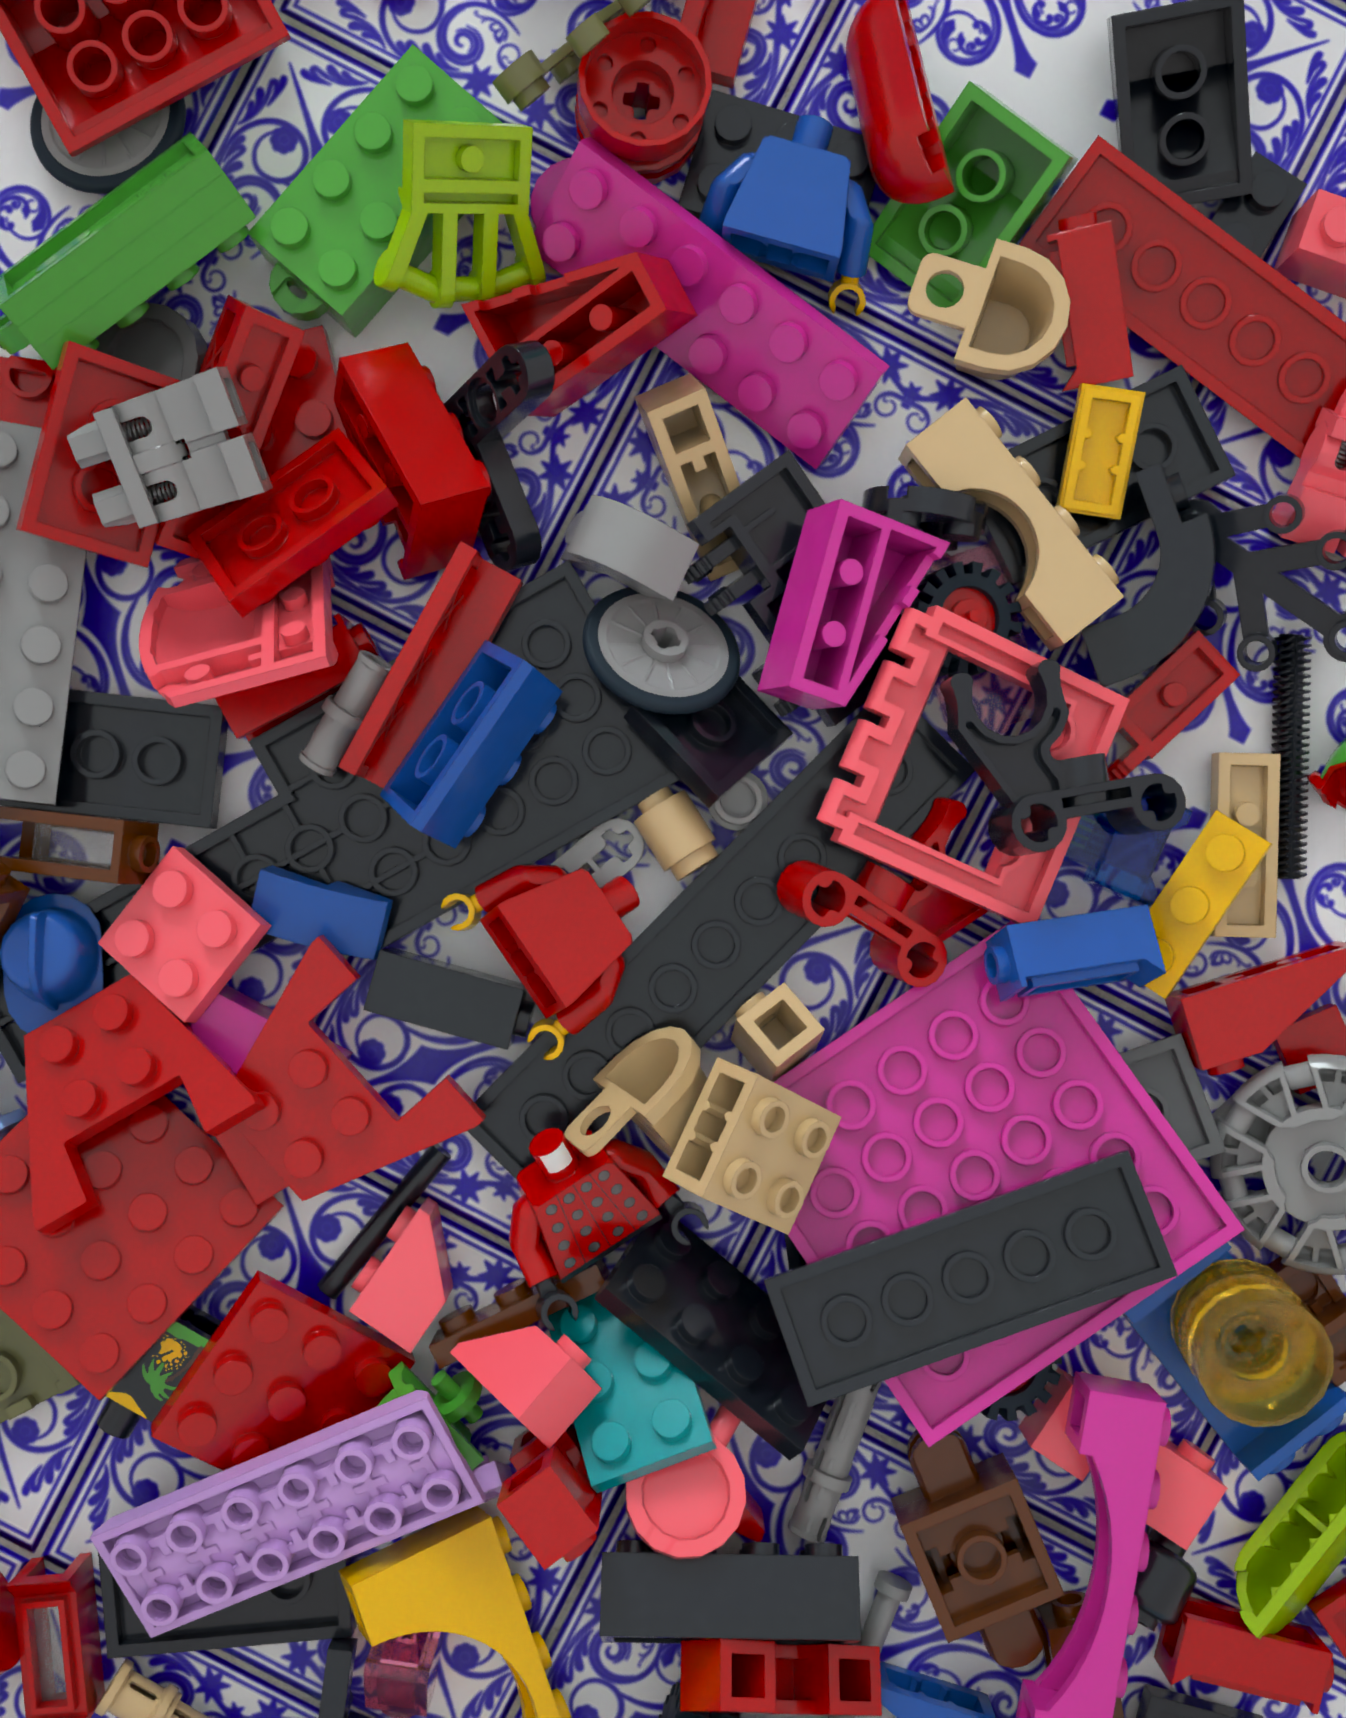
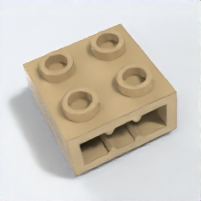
M717 1057L662 1177L701 1198L789 1235L842 1117L759 1074Z

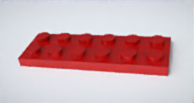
M1098 135L1019 245L1027 247L1050 260L1049 252L1059 249L1058 243L1048 244L1046 235L1059 233L1058 220L1089 212H1096L1097 223L1111 220L1127 328L1177 366L1182 365L1185 372L1301 459L1305 445L1317 427L1315 423L1322 407L1335 410L1340 397L1346 389V323Z

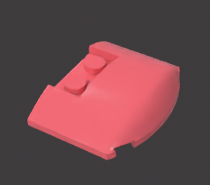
M329 556L324 563L308 570L279 591L270 602L260 605L243 618L228 602L202 560L194 557L182 559L174 567V571L178 578L184 580L178 586L157 588L145 610L139 633V653L144 671L154 689L174 708L334 666L339 654L333 642L331 588L335 587L331 558Z

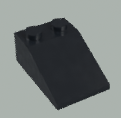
M1189 0L1110 16L1107 19L1119 151L1188 204L1253 194L1244 0Z

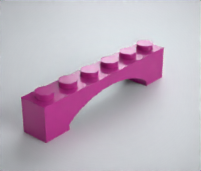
M1075 1371L1065 1434L1078 1453L1086 1456L1091 1473L1096 1509V1541L1093 1565L1081 1609L1061 1649L1035 1681L1022 1679L1016 1718H1113L1116 1697L1123 1698L1125 1695L1128 1681L1127 1662L1123 1657L1127 1635L1135 1633L1139 1616L1138 1600L1136 1595H1134L1138 1572L1146 1570L1149 1560V1538L1145 1532L1149 1509L1156 1508L1160 1496V1476L1158 1471L1155 1470L1159 1446H1166L1171 1432V1415L1166 1407L1167 1403L1150 1384Z

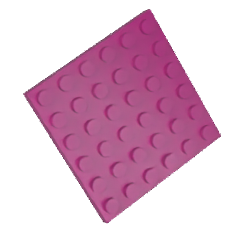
M1010 921L1006 925H1012L1017 923ZM1006 925L949 962L943 974L936 982L927 987L911 988L774 1081V1083L842 1117L788 1235L806 1263L1123 1150H1128L1178 1276L1245 1229L1073 989L1018 997L1016 994L1007 1001L1000 1002L996 985L991 984L986 975L984 952L987 948L986 941ZM1177 1276L884 1381L927 1446L931 1447Z

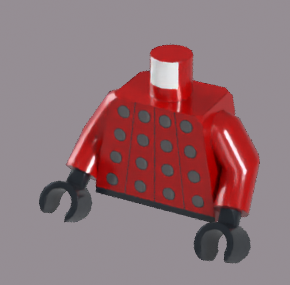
M548 1128L539 1132L530 1142L529 1151L535 1162L519 1171L516 1177V1182L522 1196L513 1204L509 1244L528 1287H536L540 1295L536 1303L538 1318L546 1328L555 1331L547 1316L548 1308L554 1301H565L567 1310L575 1321L578 1318L579 1311L574 1299L565 1291L557 1289L553 1277L558 1275L562 1283H565L662 1219L663 1217L658 1210L661 1206L669 1213L670 1229L675 1239L681 1244L691 1245L683 1231L678 1229L679 1220L683 1216L689 1214L696 1215L707 1230L709 1225L702 1208L694 1202H683L677 1195L681 1188L674 1182L662 1177L665 1169L648 1150L618 1139H612L596 1155L587 1157L566 1139L563 1131L559 1128ZM587 1130L586 1135L593 1134L591 1130Z

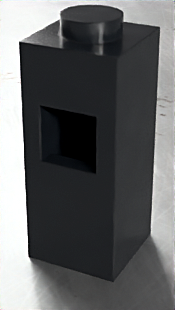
M388 947L379 951L363 1010L508 1050L514 1042L515 1035L526 1038L535 1002L525 1000L527 990L522 983Z

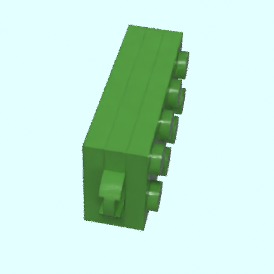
M413 44L250 229L248 234L265 260L274 267L270 274L269 286L274 300L283 312L301 321L318 319L327 313L355 338L397 292V290L389 292L377 287L374 284L373 277L376 263L381 254L388 248L402 210L398 187L402 186L403 119L502 123ZM428 213L409 263V265L418 268L432 252L433 213ZM458 214V221L464 214ZM294 285L307 295L306 298L301 299L290 291V287Z
M189 132L0 274V309L4 313L0 317V347L4 350L6 349L9 354H14L31 344L52 370L58 367L64 342L72 341L96 350L100 344L96 339L99 335L115 323L119 328H125L137 321L150 307L146 300L163 287L167 286L170 291H173L189 282L200 269L196 262L216 248L219 253H224L243 241L250 231L246 225L256 218L255 214L208 149Z

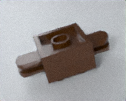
M916 1429L908 1440L907 1455L919 1487L890 1499L946 1640L950 1643L979 1631L989 1655L999 1665L1009 1668L1026 1666L1034 1661L1043 1649V1632L1034 1608L1065 1596L1019 1482L1003 1452L974 1464L963 1437L956 1429L931 1447L927 1446Z

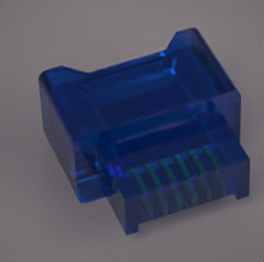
M1146 799L1141 800L1143 810L1148 811ZM1186 808L1182 819L1170 829L1136 836L1124 835L1116 831L1108 822L1105 812L1081 816L1064 858L1087 867L1083 877L1084 882L1134 904H1148L1150 907L1158 893L1151 876L1170 832L1187 825L1192 815V810Z

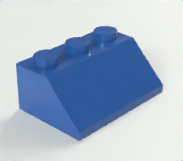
M485 640L379 795L410 826L456 849L463 837L471 836L481 825L486 814L485 805L497 787L508 783L516 774L521 764L522 757L520 754L532 736L541 733L551 723L557 710L556 701L563 691L524 659Z

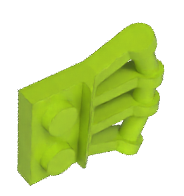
M403 119L402 186L398 187L402 210L388 248L381 254L375 266L373 278L374 284L377 287L389 292H394L399 288L429 301L433 309L451 308L454 302L484 301L511 293L512 289L546 282L545 269L529 217L533 127L510 123ZM428 213H433L432 270L427 273L409 265L426 217ZM458 214H474L472 270L468 276H456ZM499 214H504L516 256L514 264L497 271Z

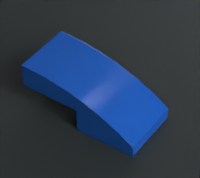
M271 865L260 869L252 908L272 925L266 933L268 935L308 947L318 936L324 935L340 954L375 960L382 949L393 900L339 880L327 885Z

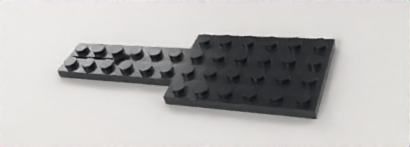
M570 560L521 587L491 642L524 659L563 691L556 701L557 710L555 716L545 730L532 736L520 754L522 759L516 774L508 783L497 787L485 805L486 814L481 825L471 836L463 837L456 849L410 826L379 795L383 788L365 778L354 776L338 766L333 777H328L315 772L298 758L299 753L305 748L325 714L321 706L326 698L248 741L276 789L278 796L187 846L185 849L251 908L260 869L271 865L327 885L339 880L392 899L393 903L382 945L383 949L464 903L463 901H458L447 909H441V903L448 895L454 893L473 895L477 885L513 866L532 865L592 831L604 822L638 805L666 786L669 787L681 779L623 718L632 704L611 692L591 669L584 653L582 638L585 621L595 604ZM397 657L388 663L393 666ZM120 884L86 904L100 922L102 936L142 885ZM265 934L250 954L278 938ZM103 949L104 970L117 961ZM0 960V1052L17 1082L21 1083L26 1081L24 1035L28 1033L20 1029L16 1022L9 1024L14 1019L8 1012L4 996L3 969ZM119 963L105 970L104 989L130 973Z

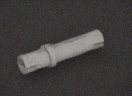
M882 1381L834 1399L819 1446L813 1459L806 1460L802 1471L806 1479L797 1506H795L793 1515L788 1523L790 1531L797 1536L814 1543L816 1541L819 1543L825 1542L831 1519L841 1494L849 1491L852 1477L849 1475L853 1464L852 1461L861 1442Z

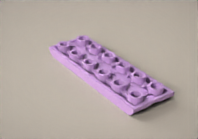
M416 1390L118 1514L93 1531L90 1539L147 1633L153 1638L485 1502L486 1496L466 1459L457 1448L449 1428L429 1392Z

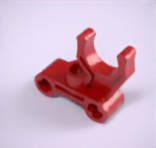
M937 797L927 818L911 839L946 855V844L951 831L967 814L965 805L954 799ZM809 860L796 861L786 867L777 883L778 899L788 912L821 927L835 926L848 917L873 933L874 935L870 942V957L873 964L880 971L914 987H927L939 979L947 964V951L943 941L988 912V910L916 878H913L912 882L908 884L888 870L869 861L866 862L855 881L842 873ZM818 885V886H819L818 894H817L816 898L812 901V900H811L812 893H813L814 889L816 888V886Z

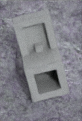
M592 495L584 510L580 511L568 526L565 535L567 546L561 560L565 562L570 560L572 566L580 570L606 574L644 596L673 601L698 549L699 543L635 508L609 498Z

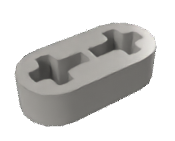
M621 818L610 819L590 831L551 865H557L561 869L564 868L567 872L572 873L588 863L595 871L591 876L600 888L617 876L623 877L642 859L645 849L644 839L636 826L630 821ZM612 829L618 835L626 831L631 833L634 840L628 845V849L632 854L629 860L623 862L619 857L615 856L600 867L593 859L607 846L606 840L603 838L607 831Z

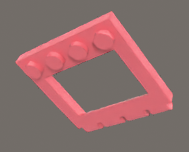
M938 605L928 607L926 613L911 607L905 608L888 646L890 652L906 659L905 663L901 666L892 661H882L863 706L865 710L881 717L878 725L864 719L857 720L838 765L843 770L857 777L854 784L838 778L832 779L816 820L835 828L830 838L835 843L1014 923L1038 921L1081 817L1067 819V830L1063 840L1055 848L1048 851L1023 856H1009L994 847L984 872L894 832L889 828H885L877 824V820L948 652L1032 693L1031 685L1026 677V671L1032 665L1047 660V658ZM1060 665V683L1069 715L1061 735L1050 747L1051 756L1056 760L1105 753V756H1107L1130 699ZM1029 817L1021 819V827L1024 834L1032 831V823Z

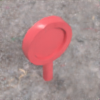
M722 1404L710 1423L717 1449L631 1480L625 1484L626 1512L635 1533L653 1551L673 1559L701 1558L721 1548L740 1524L746 1505L745 1477L734 1454L726 1447L741 1420Z

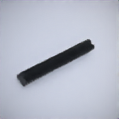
M1279 634V637L1274 638L1278 643L1279 652L1276 657L1278 660L1273 662L1278 666L1273 668V671L1278 674L1273 675V679L1278 681L1273 683V686L1278 689L1274 690L1273 694L1278 697L1272 698V701L1278 704L1272 706V709L1277 711L1272 713V716L1277 719L1272 721V724L1277 726V728H1272V732L1277 734L1272 736V739L1277 741V743L1271 744L1273 748L1277 749L1271 751V754H1281L1278 879H1300L1307 876V873L1299 871L1307 868V865L1300 864L1307 861L1306 857L1300 856L1307 853V850L1300 848L1307 846V842L1300 840L1308 837V835L1300 833L1308 830V827L1300 825L1308 822V819L1300 818L1308 815V812L1301 811V809L1308 807V804L1301 803V801L1308 800V797L1301 794L1309 792V789L1301 788V786L1309 784V781L1301 780V778L1309 776V774L1301 772L1309 769V766L1302 765V763L1309 761V758H1302V755L1309 754V751L1302 750V748L1310 746V743L1302 742V740L1310 738L1308 735H1302V732L1310 731V728L1302 727V725L1310 723V720H1303V717L1310 716V713L1303 712V709L1310 708V705H1304L1303 702L1311 700L1310 697H1303V694L1311 692V690L1303 689L1304 686L1311 685V682H1303V679L1310 678L1311 675L1303 673L1304 671L1311 670V667L1304 666L1305 663L1311 662V659H1304V656L1312 654V652L1304 651V648L1312 647V644H1304V641L1312 639V636Z

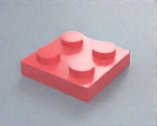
M172 846L102 936L98 944L184 1023H196L272 925L185 848Z

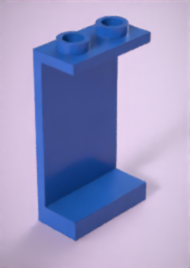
M1226 1242L1122 1315L1235 1457L1259 1482L1266 1475L1276 1474L1288 1467L1295 1458V1452L1315 1436L1328 1434L1340 1425L1346 1412V1392L1338 1386L1335 1387L1329 1381L1307 1350L1229 1254L1228 1251L1232 1247Z

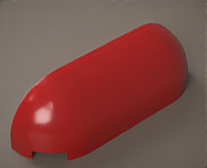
M867 0L857 12L850 26L846 42V62L871 173L880 190L892 200L905 204L931 202L955 191L908 0Z

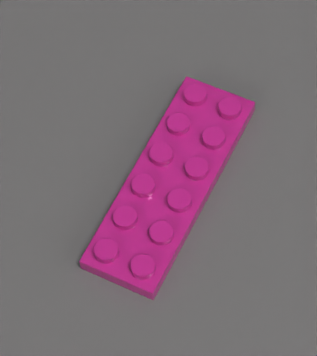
M592 137L579 141L534 231L541 259L563 276L564 273L633 252H640L669 260L698 316L655 345V347L801 459L817 469L825 461L890 366Z

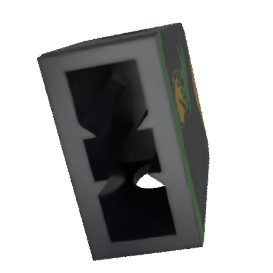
M191 1305L106 1395L109 1399L97 1419V1425L100 1429L113 1437L126 1439L132 1434L141 1416L153 1422L222 1321Z

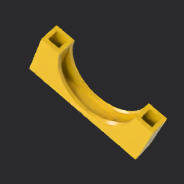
M478 1506L472 1507L440 1520L338 1570L358 1629L372 1647L396 1637L419 1632H447L473 1638L488 1645L503 1657L518 1689L522 1718H571L568 1706L561 1692L557 1688L551 1690L545 1670L552 1667L551 1657L538 1631L531 1633L524 1612L532 1609V1603L519 1574L511 1575L504 1554L512 1551V1546L505 1526L498 1516L492 1518Z

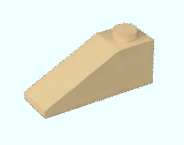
M691 373L634 397L653 449L685 525L740 486L706 388ZM687 527L691 539L698 543L692 532ZM720 533L703 546L699 544L697 549L699 558L728 537L725 533ZM728 556L713 567V571L707 577L711 582L735 572L739 568L731 556Z

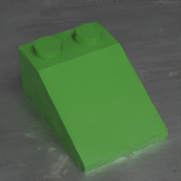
M971 81L967 83L939 125L955 192L922 204H905L890 199L873 224L874 230L869 256L911 288L923 257L930 253H938L986 268L996 238L1016 244L1039 216L1079 160L982 86ZM950 274L935 276L926 287V294L931 303L944 308L954 306L959 302L964 291L962 283L958 278Z

